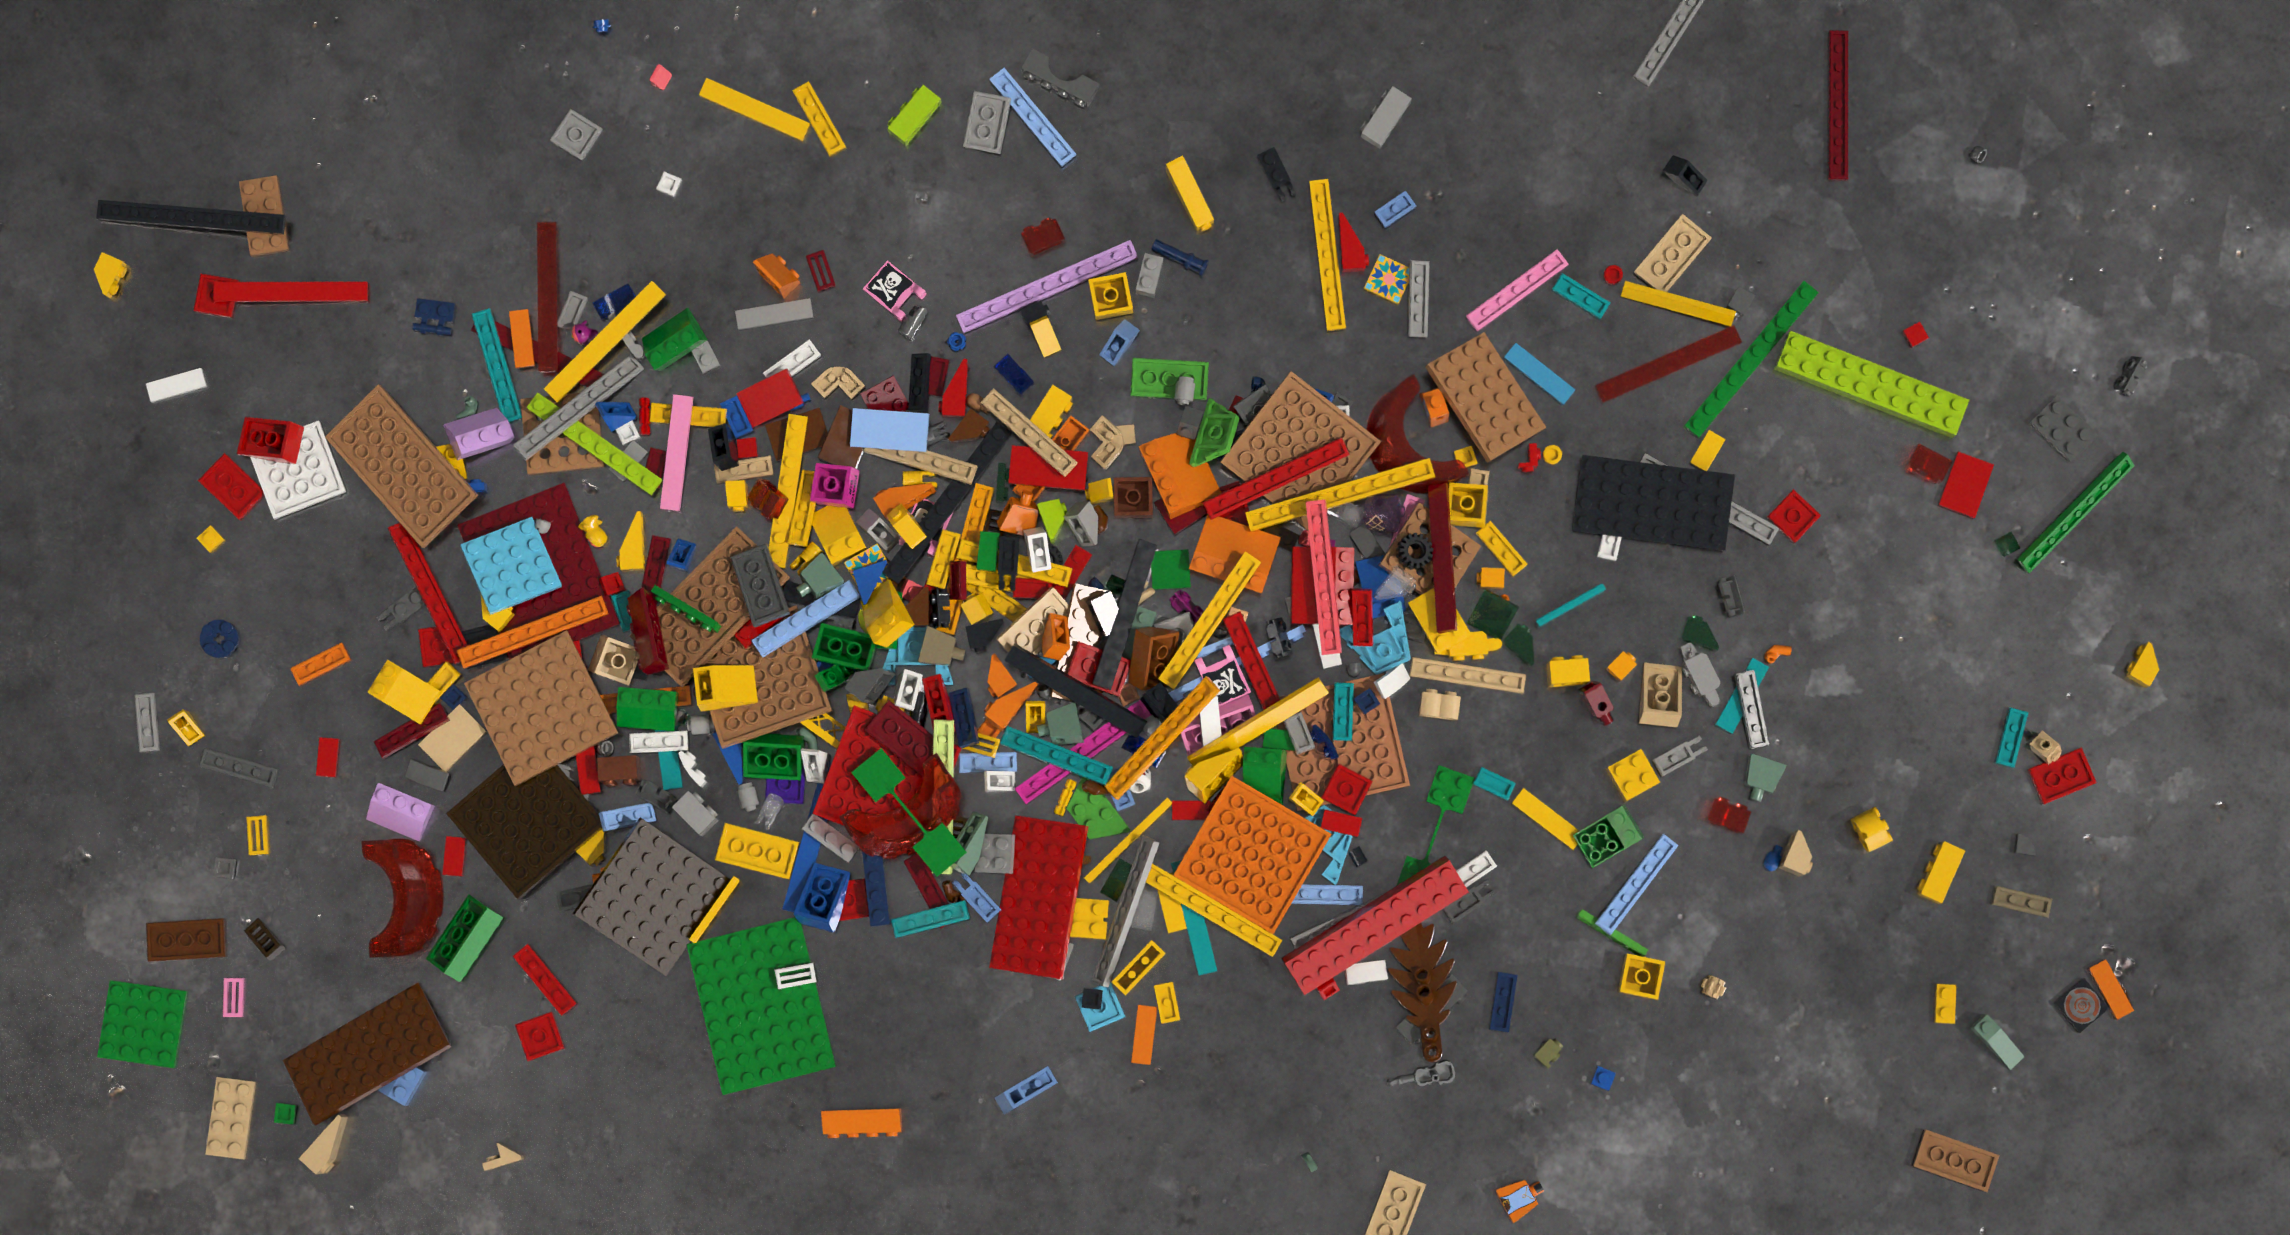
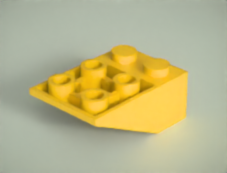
M711 665L693 668L697 706L701 712L758 703L753 665Z

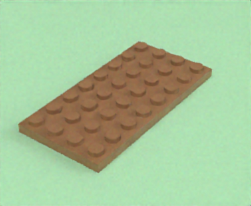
M378 384L325 436L329 443L422 548H425L478 496L474 489L382 385Z
M737 526L671 593V595L717 621L722 626L717 633L713 630L711 632L706 631L701 627L700 622H691L685 618V613L680 612L678 614L669 608L671 605L666 602L664 605L660 604L657 607L669 669L664 671L681 687L694 676L693 668L703 667L750 619L731 557L758 546ZM774 562L782 586L790 577ZM631 633L629 636L636 641L635 634Z

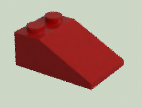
M245 417L237 454L279 463L296 464L304 427L291 421Z

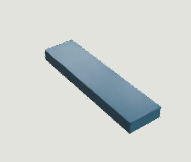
M1517 343L1513 345L1504 357L1506 361L1562 405L1566 403L1575 391L1572 386Z

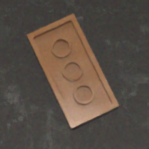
M277 175L239 181L243 211L284 215ZM286 226L284 235L247 232L251 257L289 251Z
M1924 1129L1913 1167L1988 1192L2000 1155Z

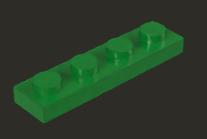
M654 585L651 592L655 595L654 599L664 605L666 602L671 605L669 608L678 614L680 612L685 613V618L693 623L696 621L700 622L701 627L708 632H711V630L719 632L722 626L717 621L658 586Z

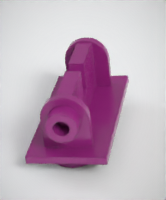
M1182 590L1175 592V595L1169 599L1170 604L1178 613H1181L1184 609L1186 613L1190 612L1193 622L1196 624L1204 612L1203 609L1191 601V597L1187 592Z

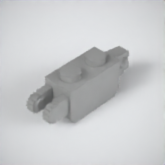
M1691 642L1680 647L1684 659L1683 667L1681 668L1684 675L1689 677L1692 682L1690 687L1695 695L1698 694L1699 697L1703 696L1710 707L1717 706L1720 699L1715 689L1719 687L1720 680L1707 654H1699Z

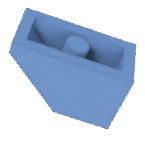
M1124 319L1115 328L1099 355L1115 366L1140 330Z

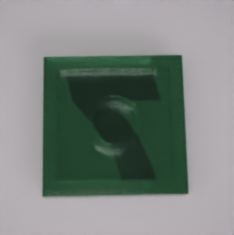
M1485 588L1467 623L1497 639H1502L1519 606Z

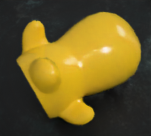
M598 515L588 516L578 526L586 532L585 537L594 547H602L607 542L605 531L599 527L602 521L598 520Z

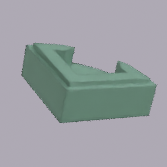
M1309 1152L1302 1154L1301 1156L1311 1172L1317 1170L1318 1167Z

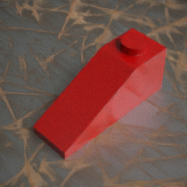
M1339 213L1342 272L1365 271L1366 266L1369 265L1368 254H1365L1364 247L1345 215Z
M967 359L962 360L943 394L942 401H939L938 412H942L943 418H964L966 415Z
M937 674L923 678L922 681L933 729L935 719L954 720L942 675ZM954 723V734H956L955 723Z

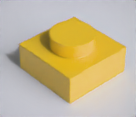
M1472 446L1453 452L1459 470L1478 464Z
M211 525L197 537L198 541L210 553L225 540Z

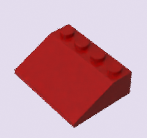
M1292 547L1291 624L1319 625L1310 547ZM1331 547L1339 625H1353L1354 548Z

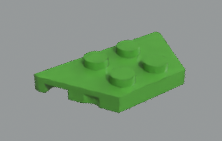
M1208 398L1189 462L1192 467H1197L1229 453L1240 419L1235 413L1227 410L1211 398Z
M1082 777L1066 809L1078 825L1089 826L1087 833L1089 840L1129 833L1131 831L1105 795H1092L1082 790V784L1089 780Z

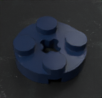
M213 620L203 626L200 633V645L206 654L214 658H226L238 647L239 633L231 623L225 620ZM217 634L224 637L221 644L215 641Z

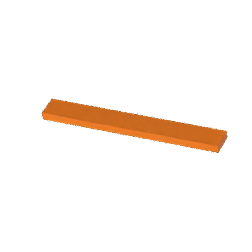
M599 596L457 650L463 669L598 619L609 613L603 597Z

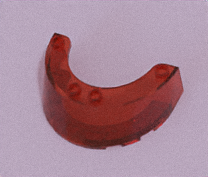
M1414 374L1383 395L1370 414L1366 430L1381 442L1369 457L1379 473L1427 459L1410 446L1403 428L1406 408L1420 391L1419 382ZM1431 460L1435 478L1404 486L1400 489L1412 493L1428 494V486L1447 483L1449 488V483L1461 482L1469 476V472L1460 460L1444 462Z
M937 753L927 758L923 763V782L917 793L904 804L926 831H933L941 823L947 827L952 820L956 819L960 810V789ZM902 806L881 814H869L858 809H851L839 817L855 844L861 851L872 857L876 855L881 856L883 859H896L897 855L905 853L908 856L917 853L913 846L924 837L923 831Z
M409 839L361 841L364 858L379 865L387 874L392 886L394 900L391 918L387 926L369 942V958L413 954L422 949L427 940H431L437 930L435 925L438 917L442 915L443 887L439 871L434 868L430 854Z

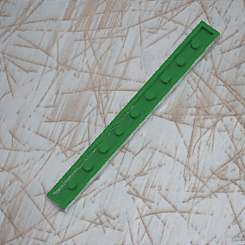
M1802 282L1684 425L1687 430L1697 438L1703 434L1819 293L1807 282Z

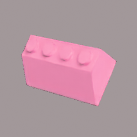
M1248 694L1219 707L1221 734L1224 735L1256 715ZM1199 714L1180 733L1188 756L1203 747Z

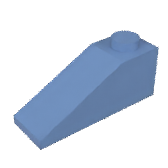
M1047 1066L995 1097V1100L1005 1115L1058 1082Z

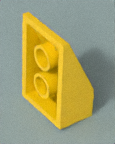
M826 506L814 512L812 526L833 567L867 550L847 508Z
M887 579L872 592L867 604L863 605L861 601L865 627L874 644L887 648L915 625L890 579Z
M1434 588L1408 602L1437 654L1471 636L1457 609V631L1437 633Z
M387 659L367 693L417 723L422 724L441 691Z
M1237 748L1191 766L1185 773L1188 790L1205 804L1243 766L1242 751Z

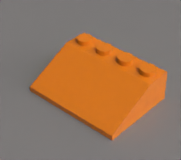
M1177 433L1156 438L1139 446L1140 454L1170 520L1202 506V502L1221 494L1208 462L1197 467H1192L1189 464L1197 438L1193 440L1177 435Z
M1207 515L1189 569L1225 581L1242 555L1247 552L1259 560L1261 564L1244 588L1262 593L1281 537L1262 530L1251 532L1249 526L1220 516L1210 520Z

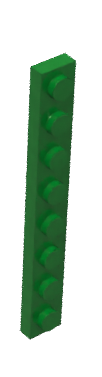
M2122 452L2085 491L2022 553L2017 560L2026 572L2030 573L2135 466L2128 454Z

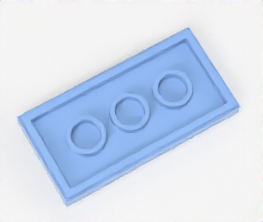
M853 408L850 447L927 452L930 414Z

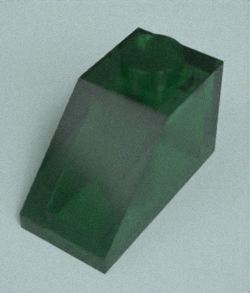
M1697 615L1688 616L1679 640L1687 643L1691 642L1693 645L1714 652L1718 651L1719 645L1707 622H1704L1703 618Z
M1518 623L1502 643L1527 666L1531 667L1534 664L1533 636L1530 634L1532 631L1523 624L1521 626Z
M1119 858L1100 893L1117 902L1124 890L1132 865Z

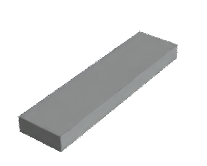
M1409 261L1407 337H1428L1429 261Z
M810 298L735 311L738 330L814 318Z

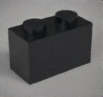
M726 423L708 428L712 459L715 465L721 471L739 466L733 431Z

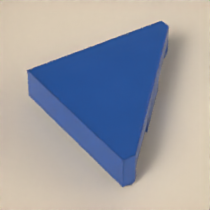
M887 560L852 571L863 605L867 604L887 564Z

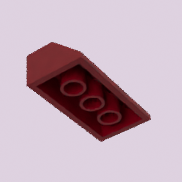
M640 588L627 598L629 605L626 608L628 615L632 619L630 628L632 633L635 634L634 648L639 654V659H637L638 667L649 675L668 670L669 665L655 597L645 588Z

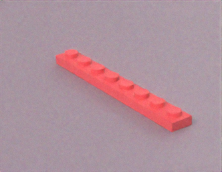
M1326 500L1306 502L1321 652L1322 655L1342 653Z

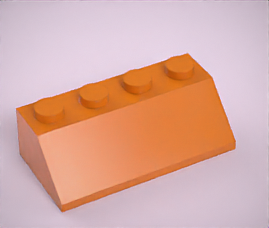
M901 1109L821 1111L823 1134H828V1138H839V1134H847V1138L859 1137V1133H866V1137H878V1133H886V1136H898V1132H902Z

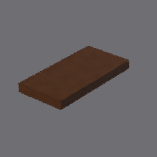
M225 918L146 923L148 962L226 957Z

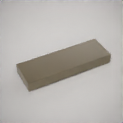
M2000 886L1994 887L1991 905L2049 918L2052 904L2051 898Z

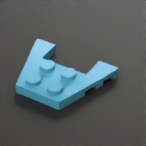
M1401 601L1383 609L1392 627L1374 634L1373 646H1353V625L1339 628L1340 636L1351 649L1353 648L1360 655L1359 658L1375 675L1411 659Z
M927 627L910 628L901 635L897 641V650H889L883 669L896 673V666L930 665L918 662ZM935 665L936 675H942L944 684L953 685L948 666ZM896 674L888 686H896Z
M1323 805L1314 816L1309 815L1305 819L1321 827L1324 810H1332ZM1326 830L1332 835L1322 851L1332 857L1333 860L1322 876L1336 885L1353 836Z

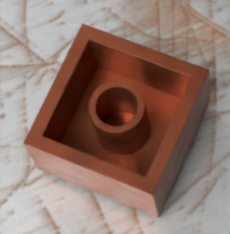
M1152 477L1114 478V519L1153 518Z
M638 756L597 758L598 781L606 785V787L617 786L619 782H623L625 785H637V781H641V766Z

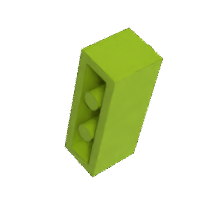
M924 85L921 88L917 87L913 91L912 99L908 103L905 102L900 107L898 116H893L887 124L889 126L887 128L888 132L905 146L942 103L941 98Z

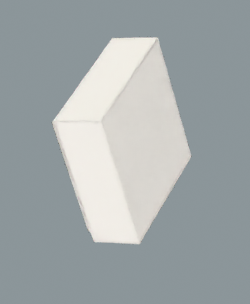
M663 172L656 189L675 197L682 179Z
M633 420L616 429L623 446L632 442V440L640 438Z

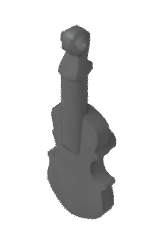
M1442 1060L1435 1062V1065L1432 1067H1418L1413 1074L1398 1076L1394 1079L1388 1078L1386 1082L1390 1087L1395 1084L1400 1085L1416 1081L1419 1086L1431 1085L1432 1082H1439L1442 1085L1443 1083H1451L1454 1080L1455 1069L1451 1061Z

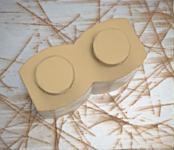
M1426 689V692L1421 693L1419 716L1458 720L1461 697L1456 696V692L1445 691V694H1438V690Z

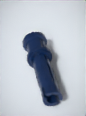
M1158 239L1155 240L1151 249L1180 262L1186 269L1190 268L1199 272L1201 276L1204 274L1209 263L1208 260L1204 261L1196 257L1194 253L1187 254Z

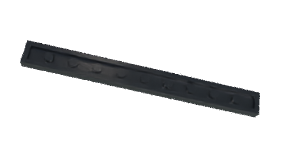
M98 200L96 219L284 235L286 216L282 214Z
M998 422L994 424L966 461L978 467L972 484L954 479L950 482L919 523L927 537L913 549L905 542L883 571L885 576L896 584L900 583L1012 435V432Z

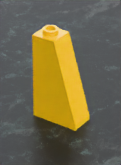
M1182 155L1167 163L1165 172L1196 231H1206L1212 227L1211 224L1214 223V218Z

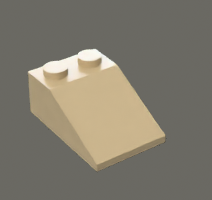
M1644 663L1639 723L1678 727L1682 716V668L1680 666Z
M345 1114L337 1115L299 1158L315 1174H327L334 1167L333 1162L336 1160L348 1119Z

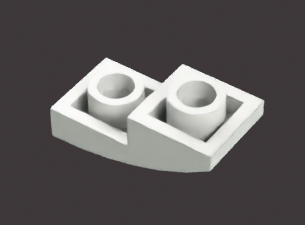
M1400 664L1387 670L1385 675L1374 681V684L1381 698L1386 699L1410 680V677L1404 665Z
M680 751L679 756L684 768L691 778L703 788L707 783L704 780L706 775L698 769L693 770L697 765L694 761L696 757L689 751H686V753Z
M1385 960L1358 963L1350 966L1345 970L1347 985L1387 980Z

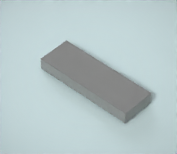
M155 693L136 694L134 696L139 752L160 750Z

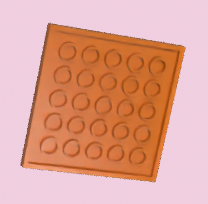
M1231 776L1173 876L1274 934L1332 834Z

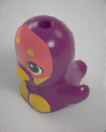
M587 320L574 325L572 328V338L578 344L585 347L598 335L596 329L586 326Z

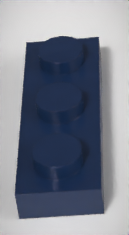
M963 688L949 692L959 747L965 748L978 744L979 738L969 689Z
M1498 972L1489 1030L1509 1033L1518 975Z

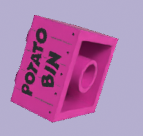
M816 463L810 501L818 505L854 508L860 471L850 466Z

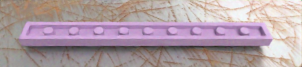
M1131 240L957 314L956 317L963 333L969 332L1085 282L1088 279L1138 259L1137 253Z

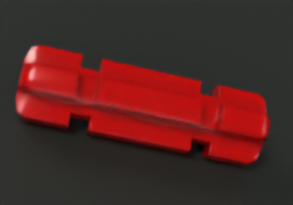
M642 397L639 399V406H641L639 408V424H641L639 426V433L641 435H649L650 409L648 406H650V399Z

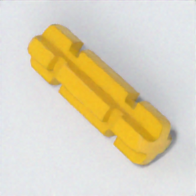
M1067 779L1065 789L1063 788L1058 800L1059 804L1054 809L1055 814L1059 816L1064 815L1065 807L1068 806L1073 794L1072 790L1076 787V781Z

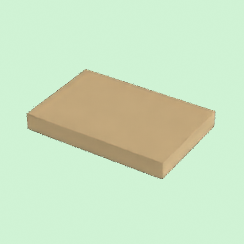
M460 704L448 715L449 722L430 732L418 744L446 772L487 733Z

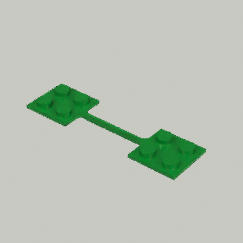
M882 748L851 772L875 802L886 794H892L923 831L924 837L913 846V849L936 877L967 853L943 823L933 831H926L894 792V788L905 779V776Z
M1438 765L1426 802L1438 805L1441 808L1434 834L1423 860L1410 856L1406 857L1397 885L1431 865L1428 857L1443 814L1446 810L1463 814L1475 780L1474 777Z

